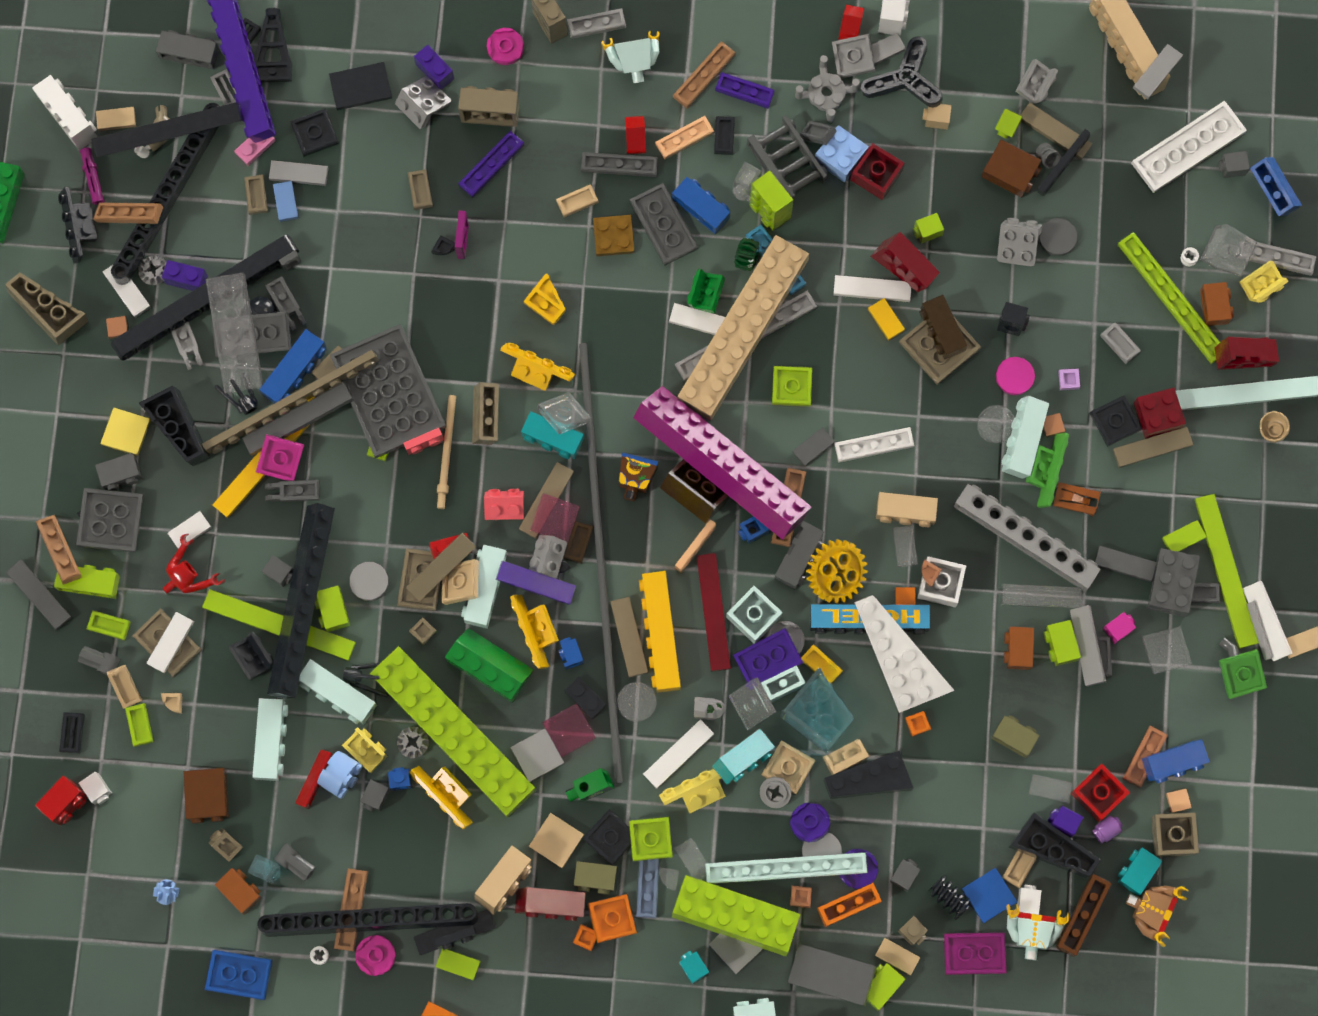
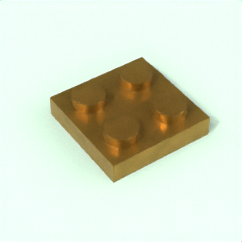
M631 215L593 218L596 256L634 253Z

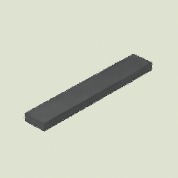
M343 382L242 439L250 455L253 456L262 451L266 434L284 439L353 401V398Z

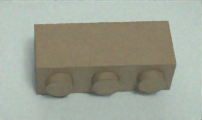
M480 382L473 387L472 444L492 445L498 441L499 384Z

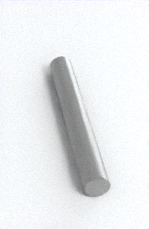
M1247 603L1264 660L1272 659L1255 603Z

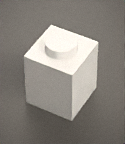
M97 772L92 773L79 782L91 803L95 805L106 802L109 799L108 796L112 794Z
M1024 885V888L1019 889L1017 904L1020 912L1039 915L1041 890H1036L1037 886Z

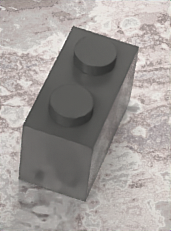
M133 453L95 465L104 490L115 491L120 488L119 486L125 484L133 485L138 483V480L143 479L137 459Z

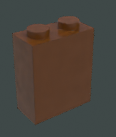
M1001 139L981 177L1022 198L1024 193L1028 194L1032 188V178L1038 177L1042 169L1039 166L1041 160Z
M215 768L183 771L186 819L191 821L192 824H201L207 819H211V822L224 821L223 818H229L226 769Z

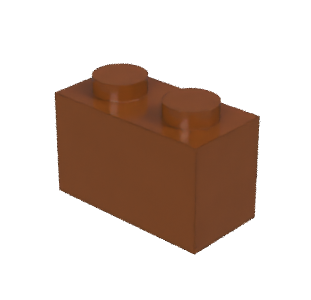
M1227 283L1203 284L1200 294L1205 324L1207 326L1229 324L1234 317V310L1229 303L1231 290L1227 288Z
M1009 627L1008 632H1005L1004 644H1007V651H1004V663H1007V669H1032L1034 628Z
M231 868L215 886L241 914L245 915L262 899L259 895L261 891L254 883L249 885L245 880L247 876L240 869L236 871Z

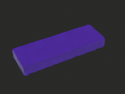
M721 72L715 88L716 92L769 109L775 93L774 89Z

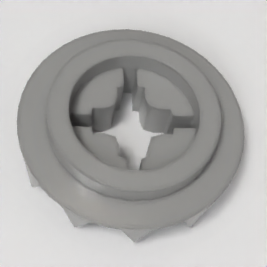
M148 255L146 259L142 260L140 266H138L141 280L149 285H158L164 282L162 275L167 263L165 259L157 255ZM151 264H153L155 268L159 267L158 269H156V276H154L152 272H148V270L151 269Z
M408 727L402 730L398 736L397 746L405 757L418 758L427 751L429 739L425 731L419 727ZM407 736L412 739L419 737L416 741L418 749L413 745L408 746L409 740Z
M775 776L767 778L760 787L761 800L771 808H781L791 798L792 791L789 783L783 778ZM779 786V793L781 795H777L772 799L773 791L771 789Z

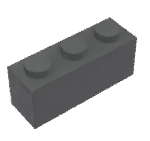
M168 30V32L161 31L156 49L160 59L213 70L219 52L217 43L211 38L200 39L192 34H186L185 36L173 30Z

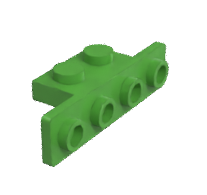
M1066 432L1055 435L1051 450L1038 445L1031 475L1026 478L1027 483L1041 488L1037 507L1039 508L1050 507L1054 500V491L1059 481L1058 476L1063 465L1064 452L1068 446L1069 434Z

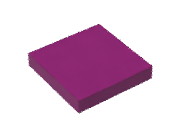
M459 211L455 239V251L458 259H464L466 256L469 229L466 211Z

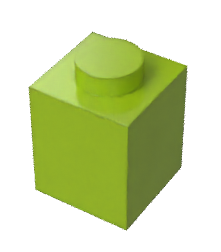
M1005 108L995 127L998 130L997 135L1005 139L1008 136L1013 138L1023 117Z
M937 213L916 220L915 228H913L916 239H920L921 244L943 236L944 232Z

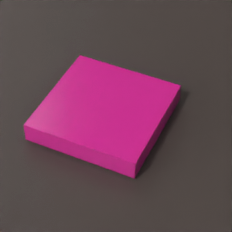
M266 434L256 472L287 481H294L304 444Z

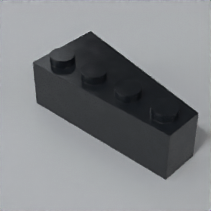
M172 385L139 402L140 406L147 412L148 416L156 423L161 432L169 439L187 463L195 466L210 458L202 445L203 440L179 389Z
M900 751L825 777L823 780L830 799L912 791L914 788Z
M1036 813L1029 817L1009 846L1011 849L1084 878L1089 877L1100 862L1098 857Z

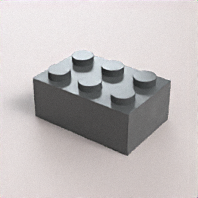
M1163 548L1159 550L1147 606L1148 610L1187 617L1190 611L1200 556Z

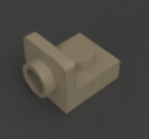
M223 828L220 831L216 830L210 837L209 844L229 862L243 848Z

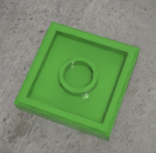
M1258 650L1219 660L1229 699L1267 688Z

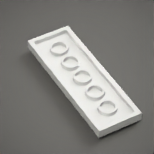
M1223 101L1134 159L1131 164L1151 191L1155 193L1245 134L1247 130L1227 103Z

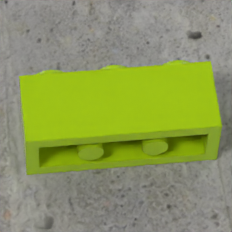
M84 565V568L78 567L82 578L66 584H62L58 573L56 574L54 587L58 591L116 599L120 576L114 569L103 568V570H96L95 566Z

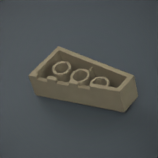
M18 273L5 284L9 295L58 346L88 322L84 312L77 310L68 302H64L56 297L54 293L45 290L41 285L22 273Z

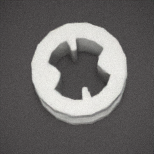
M1192 247L1184 249L1180 257L1181 262L1188 267L1195 265L1199 258L1198 251ZM1187 253H1189L1190 256L1194 255L1192 260H1190L1189 258H1185L1187 256Z
M321 946L314 947L310 952L311 961L317 965L325 964L329 959L328 950ZM318 950L319 952H322L323 950L325 953L322 956V961H320L319 959H317L316 961L314 958L317 955L316 951Z

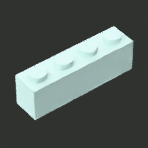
M1026 396L1018 401L1016 418H1014L1011 424L1012 433L1006 444L1008 447L1007 452L1002 459V472L1019 478H1026L1031 475L1049 403L1031 396Z
M483 545L482 550H478L476 558L479 561L478 598L469 600L467 606L464 605L461 617H464L466 624L488 629L500 581L495 579L501 561H506V550Z
M311 659L300 673L299 686L307 692L310 690L317 693L316 698L324 703L329 701L333 704L332 708L340 714L344 711L349 715L348 719L355 724L360 722L364 725L377 707L374 701Z
M259 698L253 778L255 780L279 781L280 776H283L284 766L281 764V756L285 755V744H282L283 736L286 737L287 726L284 725V717L288 716V705H285L283 699Z

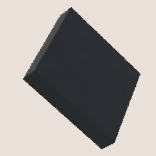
M326 108L290 121L303 157L339 144Z
M1125 395L1089 413L1107 447L1142 430Z
M610 809L582 838L611 866L631 846L630 827Z

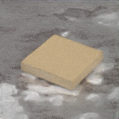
M472 559L460 562L442 579L443 604L448 605L478 598V560Z
M781 740L762 776L765 778L774 776L783 778L789 783L792 793L796 795L816 760Z
M550 813L529 847L563 868L584 834Z

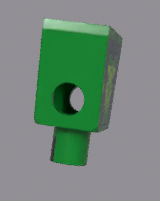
M600 768L574 780V787L566 790V795L570 802L578 798L587 801L613 790L615 787L608 771ZM588 784L589 788L585 791V786Z

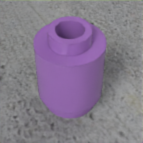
M1110 815L1094 826L1095 829L1092 830V833L1100 844L1103 842L1107 843L1122 832L1121 827L1123 825L1116 816L1113 818Z

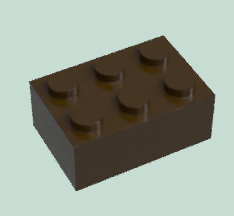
M684 459L667 474L660 489L705 524L729 499L726 493Z

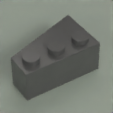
M802 521L801 528L796 537H794L792 545L774 580L794 590L797 586H802L806 578L803 575L806 569H811V566L807 564L814 560L811 554H815L816 548L821 550L822 543H824L821 541L824 531L805 521Z

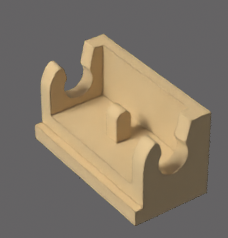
M856 739L824 756L823 759L831 774L834 775L869 758V755L860 739Z

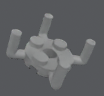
M823 55L820 57L819 63L820 75L812 78L808 91H803V87L798 85L795 91V98H809L812 105L821 111H826L827 121L832 123L835 119V109L842 104L845 94L858 91L860 81L855 78L852 80L851 86H845L839 75L828 73V58ZM828 88L832 91V94L824 96L821 91Z

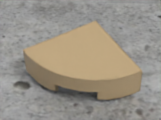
M161 693L165 706L175 713L182 714V694Z

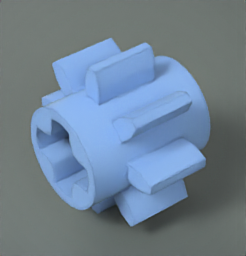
M165 879L160 883L157 882L156 887H154L153 896L157 897V901L160 904L168 905L172 901H176L179 888H175L176 883Z

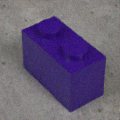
M428 44L414 55L417 67L439 89L442 90L454 80L453 70Z
M167 260L162 275L165 284L190 291L205 284L208 277L206 271L202 268Z
M1061 806L1058 809L1055 808L1054 811L1052 810L1047 821L1071 838L1075 835L1083 817Z

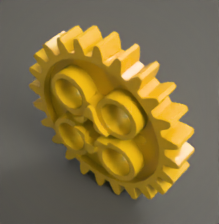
M836 539L835 542L829 540V546L822 543L823 549L816 548L818 554L816 556L811 554L814 560L807 563L811 566V569L806 570V572L811 574V576L806 578L812 582L809 587L814 589L813 593L819 595L820 599H825L829 603L831 601L838 603L839 600L845 602V596L852 599L851 593L858 594L856 588H863L860 582L866 581L863 574L868 573V571L863 569V567L867 563L862 561L865 555L860 554L861 549L857 548L855 544H849L846 540H843V542L839 539ZM843 554V559L839 562V558ZM827 564V569L823 572V567ZM851 571L850 577L847 578L848 572ZM835 581V585L831 588L832 582Z

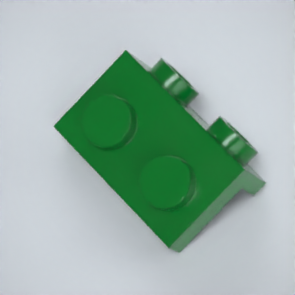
M697 269L696 275L693 277L691 292L687 297V304L694 309L715 313L725 277L723 275L705 273L702 269Z

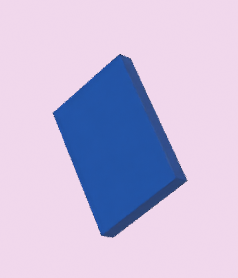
M212 950L205 990L265 1000L273 960Z

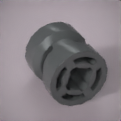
M1043 143L1036 149L1035 156L1048 169L1054 168L1061 160V155L1049 143Z

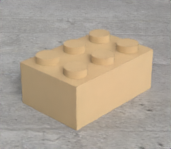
M511 846L475 892V901L493 915L496 911L501 912L507 904L506 898L509 895L513 896L518 890L519 881L521 879L525 880L531 873V859L514 846Z

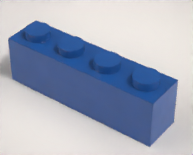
M305 329L259 389L261 394L273 403L291 395L294 389H298L301 386L306 373L309 374L314 369L316 360L318 358L321 359L326 353L325 342Z

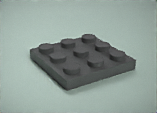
M84 488L76 546L136 553L143 494Z

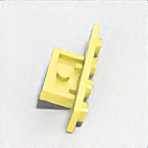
M715 769L703 771L699 776L684 780L674 788H667L659 795L664 805L682 797L689 813L726 796L719 782L721 777Z

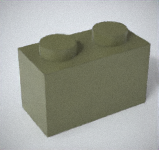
M1009 715L1002 718L991 739L1026 759L1040 735L1036 734L1037 731L1028 725L1026 727L1020 725L1018 719Z
M577 861L574 887H578V891L590 892V889L598 890L599 894L609 895L610 891L614 892L617 866Z

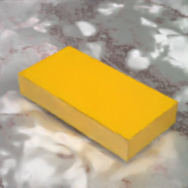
M885 298L868 307V311L888 341L905 331V328Z
M814 644L801 657L804 664L829 686L843 672Z

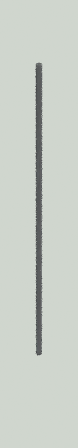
M581 343L579 344L614 777L615 784H622L623 777L587 344Z

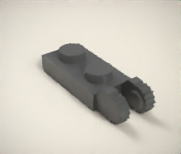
M282 276L265 285L279 311L288 312L289 326L292 331L296 329L294 322L289 317L292 314L296 313L300 323L303 325L307 323Z
M319 480L280 481V483L265 484V489L267 490L280 489V495L265 496V501L267 502L320 501Z

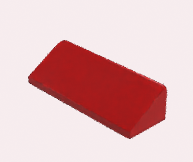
M320 750L296 800L297 805L306 809L310 808L320 787L317 783L322 770H326L329 765L327 762L333 756L331 752Z

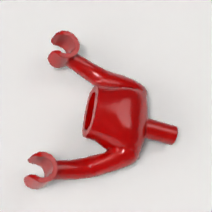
M183 534L180 537L181 546L166 568V572L171 579L163 587L164 592L167 594L175 587L183 593H191L212 585L225 583V579L218 582L217 576L220 573H216L208 580L192 584L198 576L196 571L185 560L178 564L188 545L194 543V540L186 541V537L189 534Z

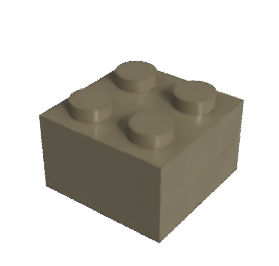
M1196 813L1155 814L1151 817L1154 856H1188L1199 853Z

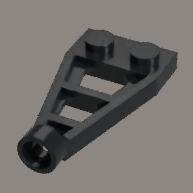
M267 8L265 10V20L254 58L261 83L292 82V62L280 21L281 10L278 8ZM277 30L279 41L267 42L268 31ZM278 48L281 60L279 62H265L264 57L267 49Z

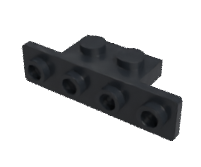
M64 187L58 195V201L62 205V220L66 225L65 236L69 240L70 245L69 256L72 258L73 264H77L83 258L80 242H94L98 238L91 204H72L69 187Z
M488 910L479 912L477 922L470 926L438 927L414 936L419 955H424L441 948L443 951L455 947L454 943L460 941L462 944L474 940L473 936L495 929L491 912Z

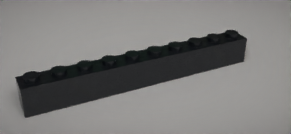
M320 503L308 505L306 508L267 692L268 695L281 699L296 697L335 508Z

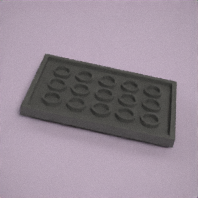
M401 324L330 354L336 369L370 350H373L379 359L372 368L363 369L358 372L359 374L356 377L341 381L346 384L353 398V401H351L352 407L375 458L404 446V442L434 429L440 428L442 430L446 428V424Z

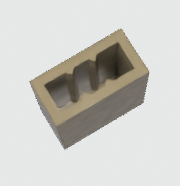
M531 0L533 14L550 43L552 44L567 36L566 18L556 1Z

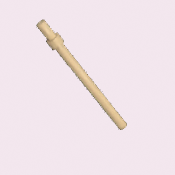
M449 395L440 483L437 485L438 509H445L446 495L449 490L447 481L456 396Z

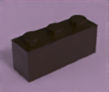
M944 295L922 303L919 313L922 320L926 321L929 326L927 330L930 337L934 338L937 343L935 347L938 354L942 355L945 360L966 351L967 343Z

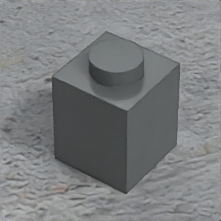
M1247 151L1224 154L1219 161V171L1223 172V178L1245 176L1250 170Z
M272 555L263 568L262 573L284 587L291 582L293 568Z
M370 779L360 800L364 804L363 808L373 813L375 809L381 811L390 789Z
M903 859L890 882L907 892L920 871L917 868L918 864L911 859H907V861Z

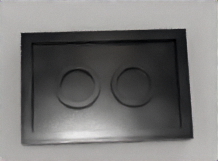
M384 62L329 73L337 111L392 99Z

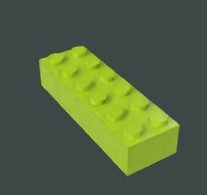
M685 875L672 913V918L783 956L788 954L800 917L799 913Z

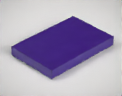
M786 628L733 655L750 690L759 687L761 682L804 663Z

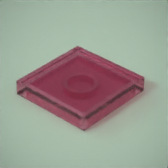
M543 493L530 531L541 535L555 536L568 543L580 506Z
M577 703L542 722L561 758L596 739Z

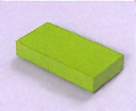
M1198 520L1164 536L1162 540L1168 550L1179 552L1205 539L1207 536Z
M92 611L87 630L125 641L131 622Z
M143 703L125 708L133 746L137 747L153 743L146 704Z
M442 949L436 968L474 981L481 961L450 950L443 951Z

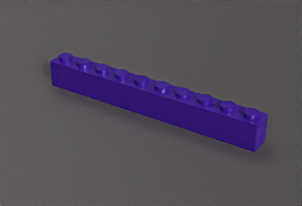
M207 0L208 4L212 6L211 16L217 24L216 34L221 39L222 44L220 48L227 59L225 66L231 73L229 79L236 91V94H234L235 100L241 108L242 121L245 122L246 126L244 128L246 137L257 143L276 136L238 1Z

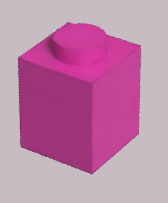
M1123 612L1105 625L1103 630L1112 642L1116 644L1136 628L1134 625L1136 623L1131 615H1126Z

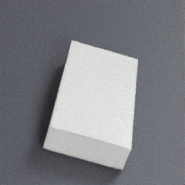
M199 511L169 531L168 535L179 549L181 546L180 537L183 534H189L186 537V541L189 542L212 527Z

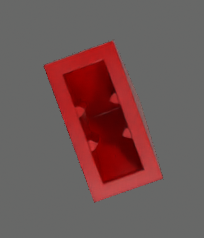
M846 4L838 40L859 35L865 8Z
M644 116L625 117L627 154L646 153Z

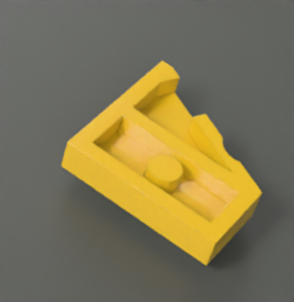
M547 273L523 301L525 305L552 325H555L566 311Z

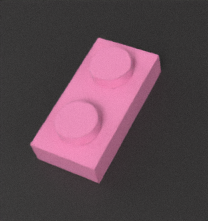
M270 137L257 143L248 138L234 152L249 166L275 142V138Z

